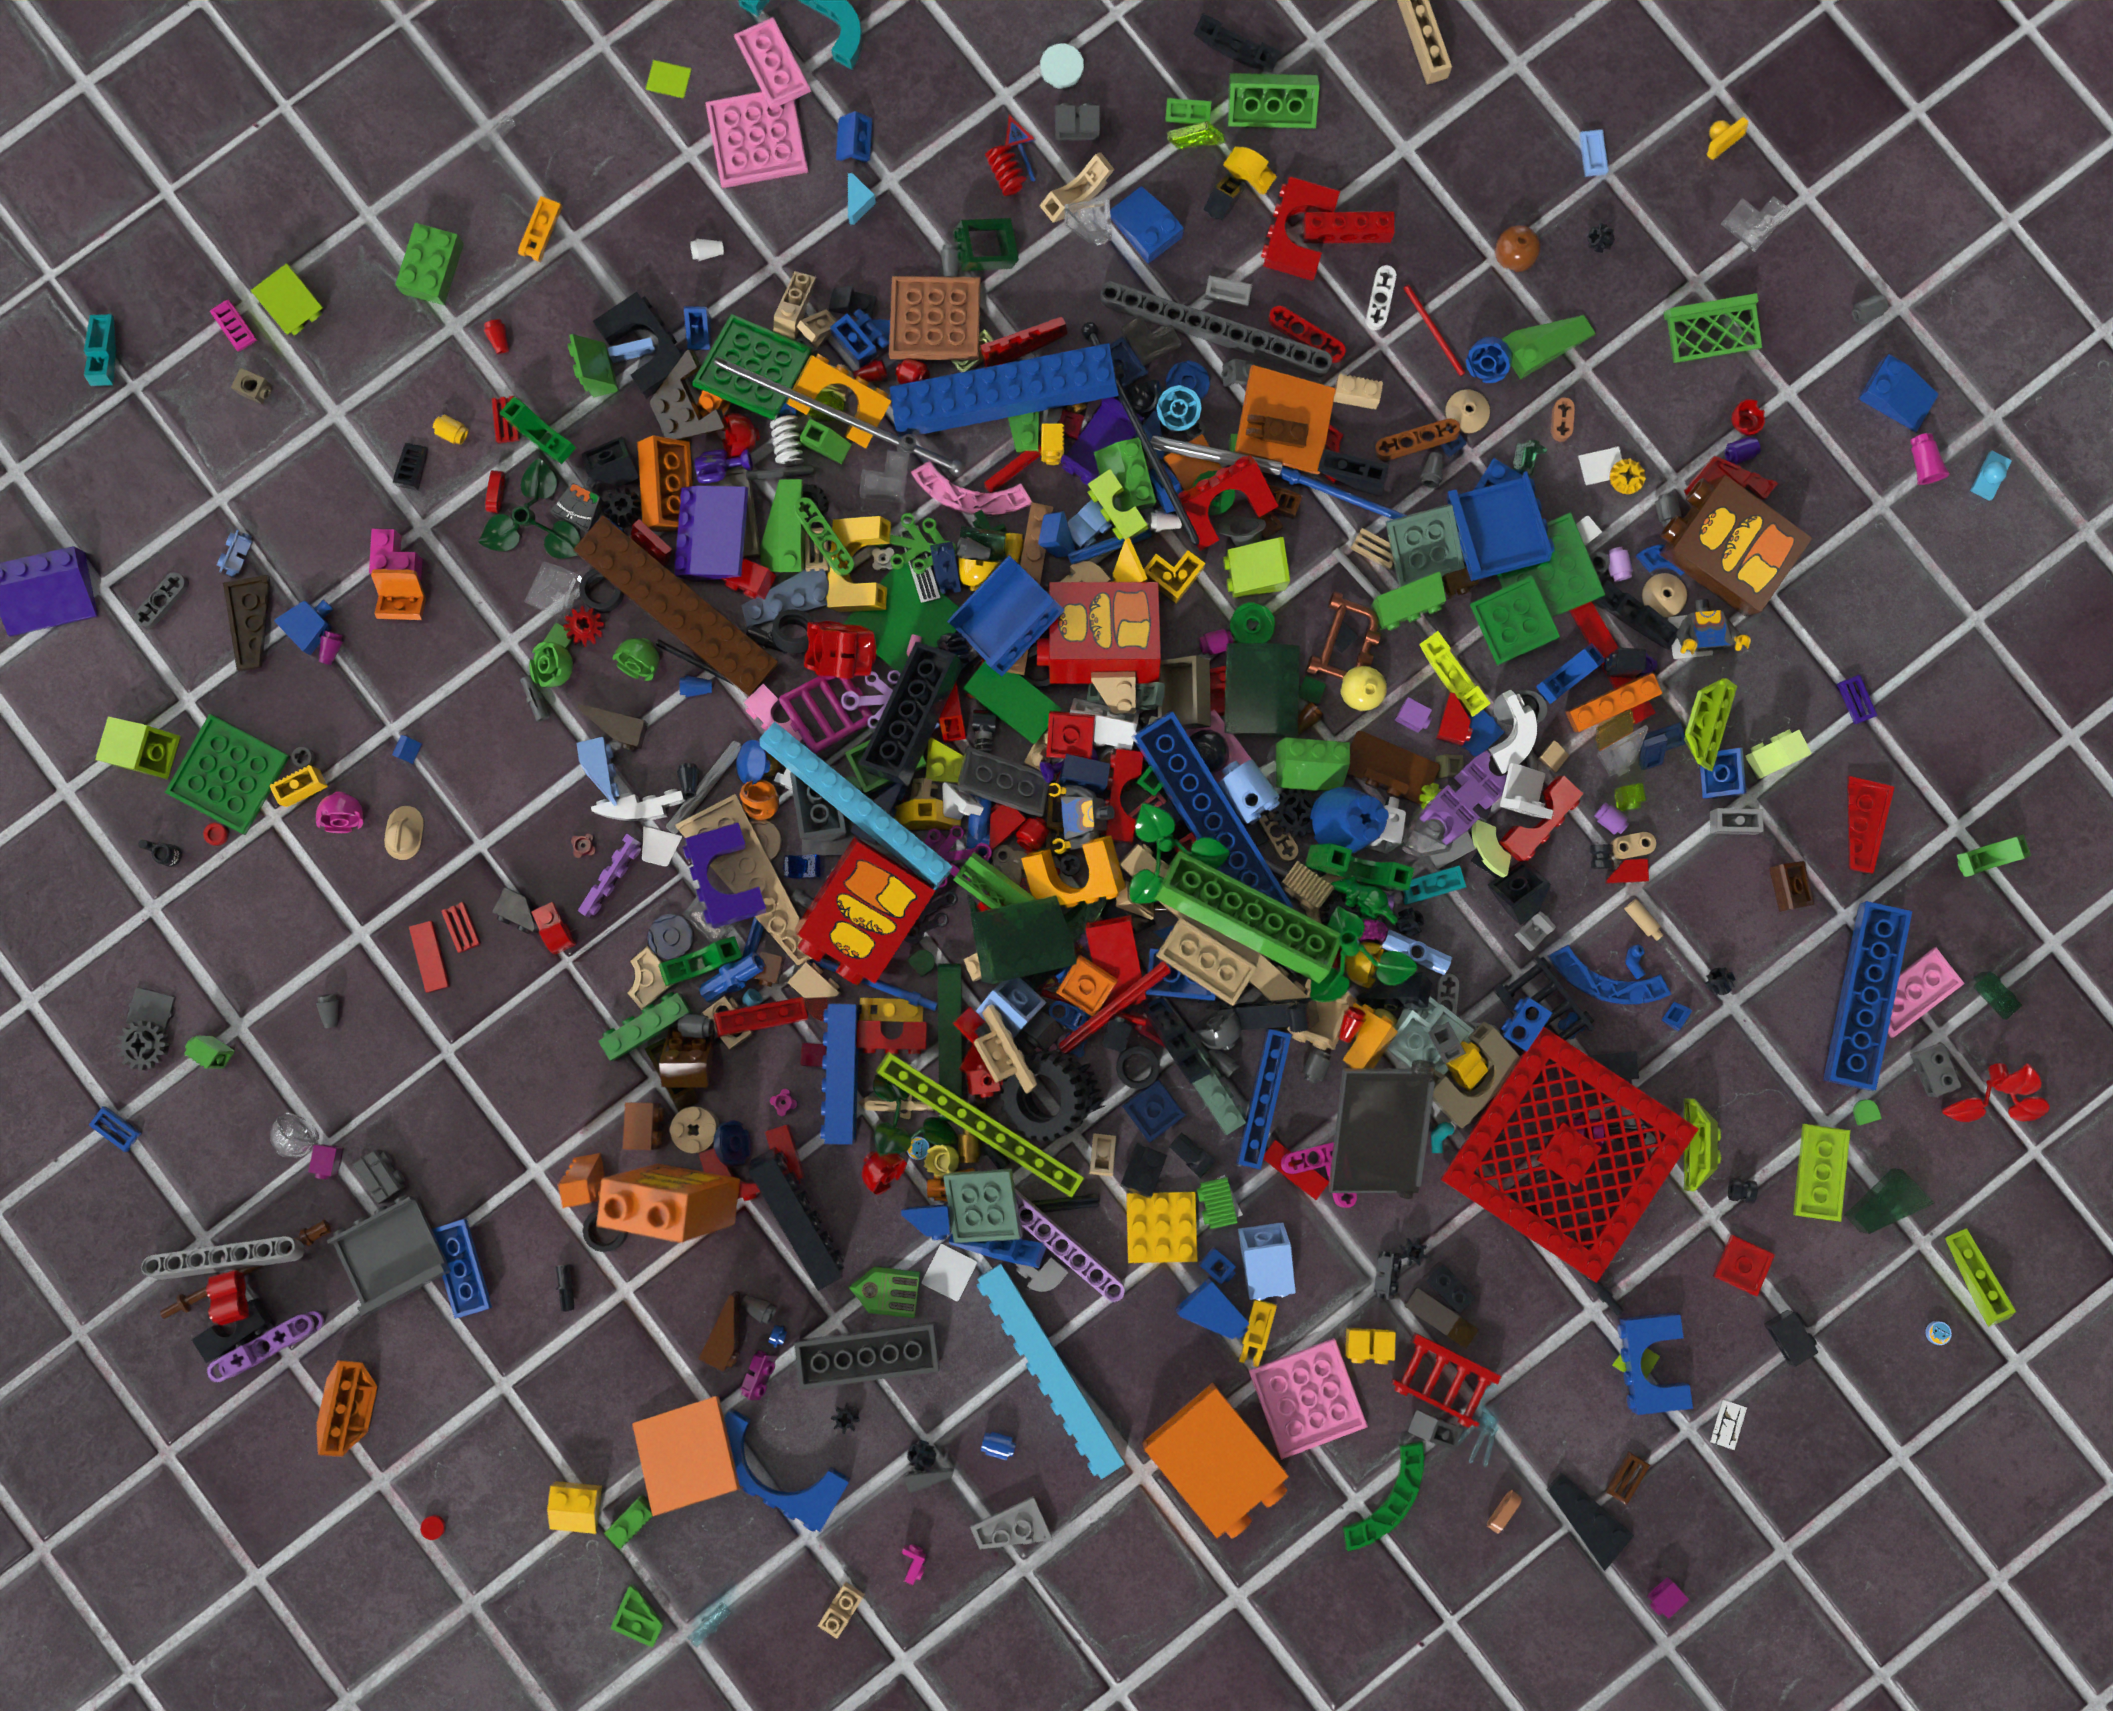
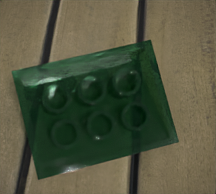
M1263 643L1227 644L1224 733L1274 738H1290L1298 735L1300 646Z
M1055 895L970 914L982 982L993 984L1077 964L1073 940Z

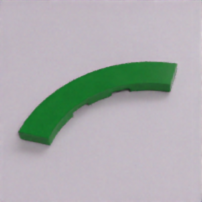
M1422 1441L1399 1445L1400 1465L1398 1476L1391 1493L1384 1503L1375 1512L1361 1521L1342 1526L1347 1551L1359 1549L1376 1542V1540L1391 1532L1407 1515L1419 1492L1424 1471V1447Z

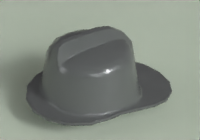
M1225 516L1218 519L1214 524L1215 530L1220 534L1230 536L1237 547L1261 542L1262 530L1266 527V522L1262 519L1242 516Z
M1531 689L1513 691L1515 695L1520 694L1525 706L1529 705L1533 709L1537 723L1544 720L1548 707L1542 695ZM1502 693L1494 702V714L1502 723L1514 725L1513 715Z

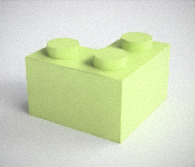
M1789 729L1770 738L1772 743L1766 746L1762 742L1750 748L1752 753L1745 755L1758 780L1812 753L1800 730L1792 733Z

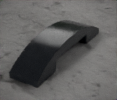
M1202 13L1193 33L1198 39L1237 62L1259 70L1273 72L1282 51L1263 42L1261 45L1256 44L1222 27V22Z

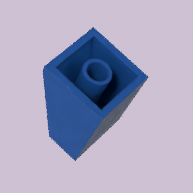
M1207 1278L1175 1308L1180 1317L1232 1340L1235 1337L1241 1338L1248 1331L1247 1326L1250 1324L1210 1278Z

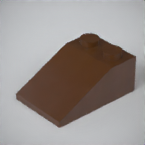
M734 1291L729 1295L698 1358L723 1372L728 1367L732 1368L741 1353L737 1351L740 1346V1292Z

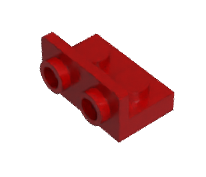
M640 519L637 520L632 526L629 538L665 566L669 562L672 549Z

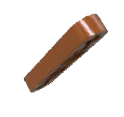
M1449 418L1382 438L1376 443V456L1380 460L1388 461L1454 441L1459 437L1460 424L1455 419ZM1450 426L1451 429H1454L1453 433L1446 431V427ZM1437 429H1440L1441 437H1438L1439 434ZM1426 432H1431L1435 437L1431 441H1426L1422 438V435ZM1406 438L1413 441V445L1407 448L1401 445V441ZM1394 442H1397V449H1398V450H1396V447L1394 446ZM1383 446H1386V448L1389 449L1388 453H1385V451L1382 450Z

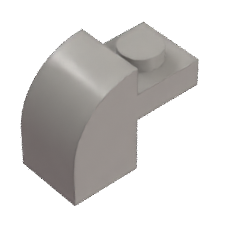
M1052 1256L1047 1259L1040 1269L1016 1264L1018 1266L1016 1270L1027 1279L1030 1276L1032 1278L1028 1282L1027 1287L1040 1292L1055 1288L1068 1274V1270Z

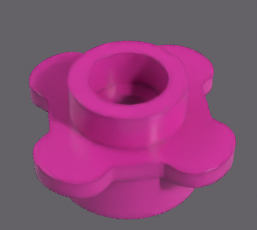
M782 1089L780 1094L770 1098V1104L774 1105L779 1116L786 1115L788 1110L795 1109L797 1106V1101L792 1099L788 1089Z

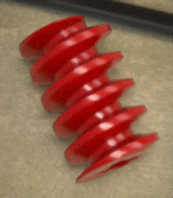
M1011 145L996 146L985 153V157L988 158V164L992 166L991 170L995 174V179L999 182V187L1003 189L1002 193L1004 196L1014 195L1023 188L1022 184L1027 179L1026 176L1019 177L1023 173L1021 168L1015 169L1019 165V161H1011L1016 156L1015 153H1008L1012 149Z

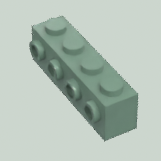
M1202 1046L1200 1048L1197 1047L1198 1053L1209 1066L1211 1074L1192 1084L1223 1133L1228 1135L1246 1123L1243 1119L1246 1117V1114L1240 1105L1235 1106L1231 1100L1234 1095L1227 1085L1223 1087L1218 1080L1221 1078V1075L1215 1066L1210 1067L1206 1061L1209 1056Z

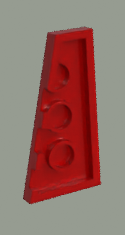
M1063 317L1052 319L1040 325L980 345L985 367L1010 363L1067 335V327Z

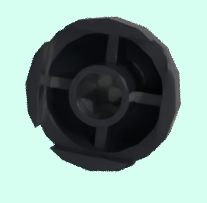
M1200 730L1189 737L1211 774L1220 771L1226 765L1229 757V746L1226 739L1220 733L1213 730Z

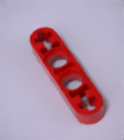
M1276 306L1270 311L1269 323L1278 331L1296 342L1320 350L1324 348L1326 341L1330 343L1325 351L1330 355L1332 350L1335 348L1339 349V354L1331 355L1332 363H1338L1343 359L1346 348L1341 341L1283 306ZM1283 314L1282 319L1279 321L1275 320V315ZM1288 319H1292L1289 322L1288 328L1284 327L1286 325V322H1288ZM1293 324H1301L1304 331L1301 334L1294 333L1291 329ZM1313 335H1318L1322 338V344L1318 346L1313 345L1310 338Z

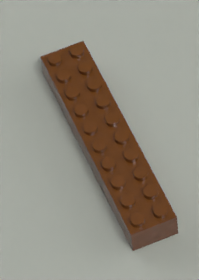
M603 515L573 549L579 557L748 698L778 667V661Z

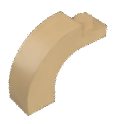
M1101 152L1095 154L1074 180L1059 189L1052 190L1040 207L1053 223L1072 215L1107 184L1106 179L1114 171V168Z

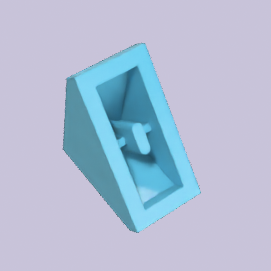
M848 173V219L850 224H855L876 204L875 195L853 173Z

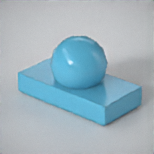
M1990 451L1970 491L1989 501L1992 500L2001 482L2006 478L2007 470L2012 460L1994 451Z

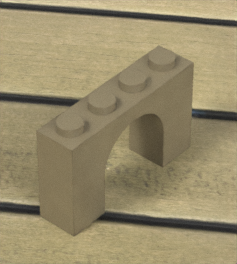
M1484 1021L1468 1037L1480 1049L1487 1062L1488 1072L1483 1076L1482 1080L1471 1091H1460L1445 1075L1437 1070L1432 1075V1079L1435 1082L1434 1103L1460 1128L1468 1125L1473 1120V1117L1489 1104V1101L1496 1095L1520 1059V1056L1501 1034Z

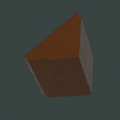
M1804 861L1786 863L1769 868L1779 912L1814 905Z

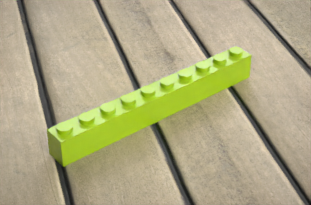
M890 1052L886 1054L877 1068L876 1072L1071 1198L1083 1181L1084 1177Z

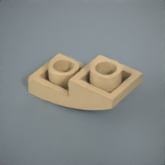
M845 1581L818 1624V1627L837 1639L865 1594Z

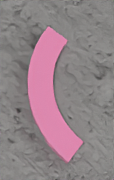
M931 461L911 471L917 483L931 497L941 504L962 513L974 515L975 512L982 509L985 516L1004 515L1021 510L1033 502L1022 483L1003 491L980 493L952 484L937 471Z

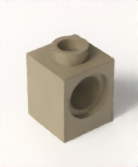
M240 368L231 388L239 395L263 405L264 400L268 399L271 394L272 384L265 378ZM257 383L256 389L250 391V387Z

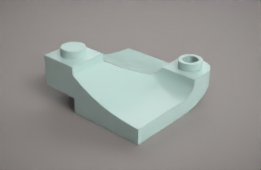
M1430 997L1428 1008H1418L1417 1010L1403 1009L1394 1027L1398 1033L1387 1050L1411 1069H1425L1426 1066L1430 1065V1069H1433V1072L1437 1070L1444 1075L1449 1069L1444 1064L1428 1032L1440 1024L1449 1022L1459 1042L1469 1043L1470 1039L1468 1037L1475 1030L1445 1006L1437 1003Z

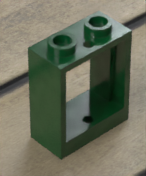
M1011 218L961 220L955 227L953 237L958 245L957 258L958 262L961 263L962 271L1012 269L1019 261ZM996 231L1001 256L974 257L969 232Z

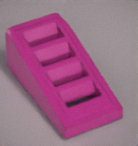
M225 300L210 310L212 316L238 352L257 341L230 300ZM233 318H236V320H234V321L231 322L230 324H228V325L225 324V323H227L228 321L232 320ZM240 325L242 326V328L238 329L234 333H231L232 330L236 329ZM244 333L247 334L246 337L242 338L238 342L236 341V338L240 337Z

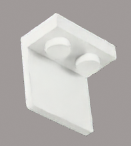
M1510 763L1500 807L1532 817L1551 819L1553 810L1544 808L1545 803L1539 802L1545 773L1516 763Z

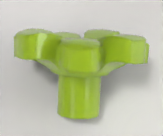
M1432 783L1430 786L1424 785L1422 787V792L1425 793L1420 795V801L1423 802L1421 804L1423 810L1442 790L1439 789L1438 784Z

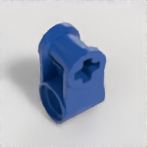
M1062 1001L1053 1002L1048 1009L1049 1016L1073 1031L1087 1022L1089 1018H1092V1016L1080 1008ZM1056 1005H1062L1065 1009V1014L1061 1018H1056L1053 1015L1052 1010Z

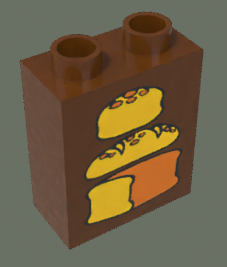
M1723 475L1710 482L1702 478L1686 497V501L1693 506L1683 519L1679 515L1674 516L1662 531L1660 537L1667 541L1659 555L1743 616L1760 613L1810 543L1812 537L1727 475Z

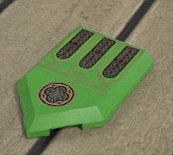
M874 1266L849 1286V1288L868 1313L915 1318L920 1272Z

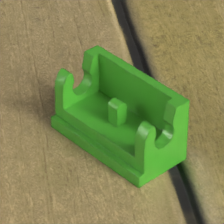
M1167 98L1165 122L1210 125L1212 101Z

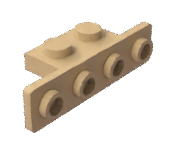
M989 1005L982 1015L992 1032L976 1039L974 1044L995 1083L1015 1074L1025 1093H1029L1037 1086L1035 1075L1026 1066L1024 1056L1016 1048L1011 1032L1005 1028L1000 1012L995 1010L993 1005Z

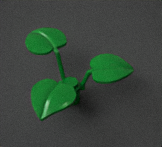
M1142 803L1135 831L1137 836L1143 841H1156V871L1153 873L1148 869H1143L1135 874L1129 888L1131 901L1136 904L1158 901L1155 897L1164 880L1163 877L1158 876L1160 873L1162 851L1168 852L1174 846H1177L1183 853L1217 869L1228 858L1229 849L1214 838L1203 837L1192 844L1191 852L1187 851L1179 843L1178 839L1173 837L1172 832L1174 831L1175 824L1171 815L1157 806Z
M1337 906L1329 920L1328 927L1340 933L1339 942L1342 948L1340 952V971L1337 972V970L1331 968L1320 984L1311 980L1310 998L1318 1002H1332L1343 997L1350 986L1349 980L1342 976L1345 968V957L1347 955L1355 956L1359 951H1362L1375 966L1379 967L1376 972L1377 977L1382 983L1387 985H1398L1404 982L1417 971V965L1409 956L1398 951L1384 952L1380 957V962H1377L1364 948V945L1359 943L1358 939L1362 937L1365 931L1362 919Z

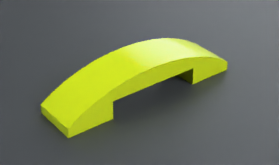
M1439 631L1419 644L1441 681L1451 693H1455L1462 707L1471 717L1491 704L1479 686L1474 685L1450 652V646Z

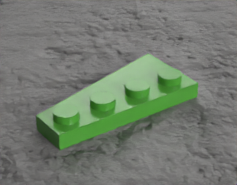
M1040 411L1008 417L1016 453L1038 451Z

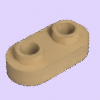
M1649 832L1620 836L1611 842L1613 845V852L1611 854L1620 860L1647 855L1655 850L1656 839ZM1643 839L1648 841L1647 847L1642 845ZM1621 843L1626 845V851H1621Z

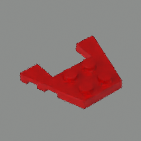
M1713 456L1684 489V492L1687 496L1695 484L1702 478L1710 482L1723 475H1727L1743 488L1747 486L1761 500H1764L1778 483L1765 479L1757 473L1744 470L1740 466L1722 458Z

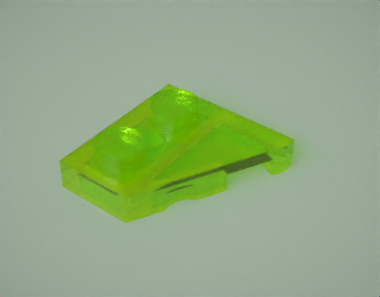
M1209 121L1167 132L1168 141L1176 148L1225 143L1224 135Z

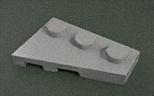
M1034 1496L970 1526L979 1549L1053 1541Z

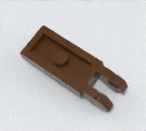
M1248 415L1247 421L1262 425V430L1248 428L1246 430L1247 436L1259 438L1261 441L1298 448L1306 446L1308 424L1261 415Z

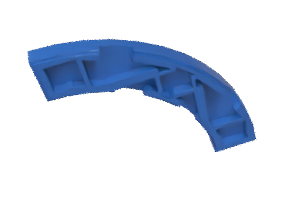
M1569 945L1547 955L1556 970L1571 985L1601 1001L1624 1005L1642 1004L1671 995L1661 974L1642 981L1624 982L1610 979L1591 971L1578 959Z

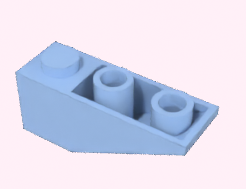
M603 737L578 742L579 763L584 772L608 800L616 806V796L620 794L618 785L614 783L613 779L617 774L614 764H611L610 758L614 757L611 744L607 745Z

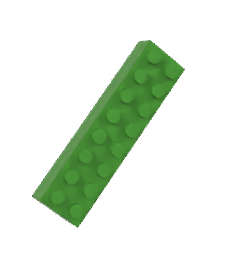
M1181 851L1177 853L1171 862L1155 897L1156 900L1319 984L1330 972L1340 947V933Z

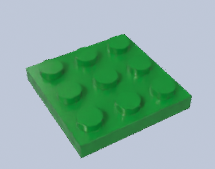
M1533 576L1527 577L1470 604L1497 666L1560 638Z

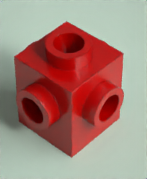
M986 1064L976 1065V1070L966 1071L969 1094H980V1097L983 1098L994 1096L995 1091H1000L999 1085L1003 1084V1080L995 1083ZM986 1077L987 1082L984 1084L983 1080Z

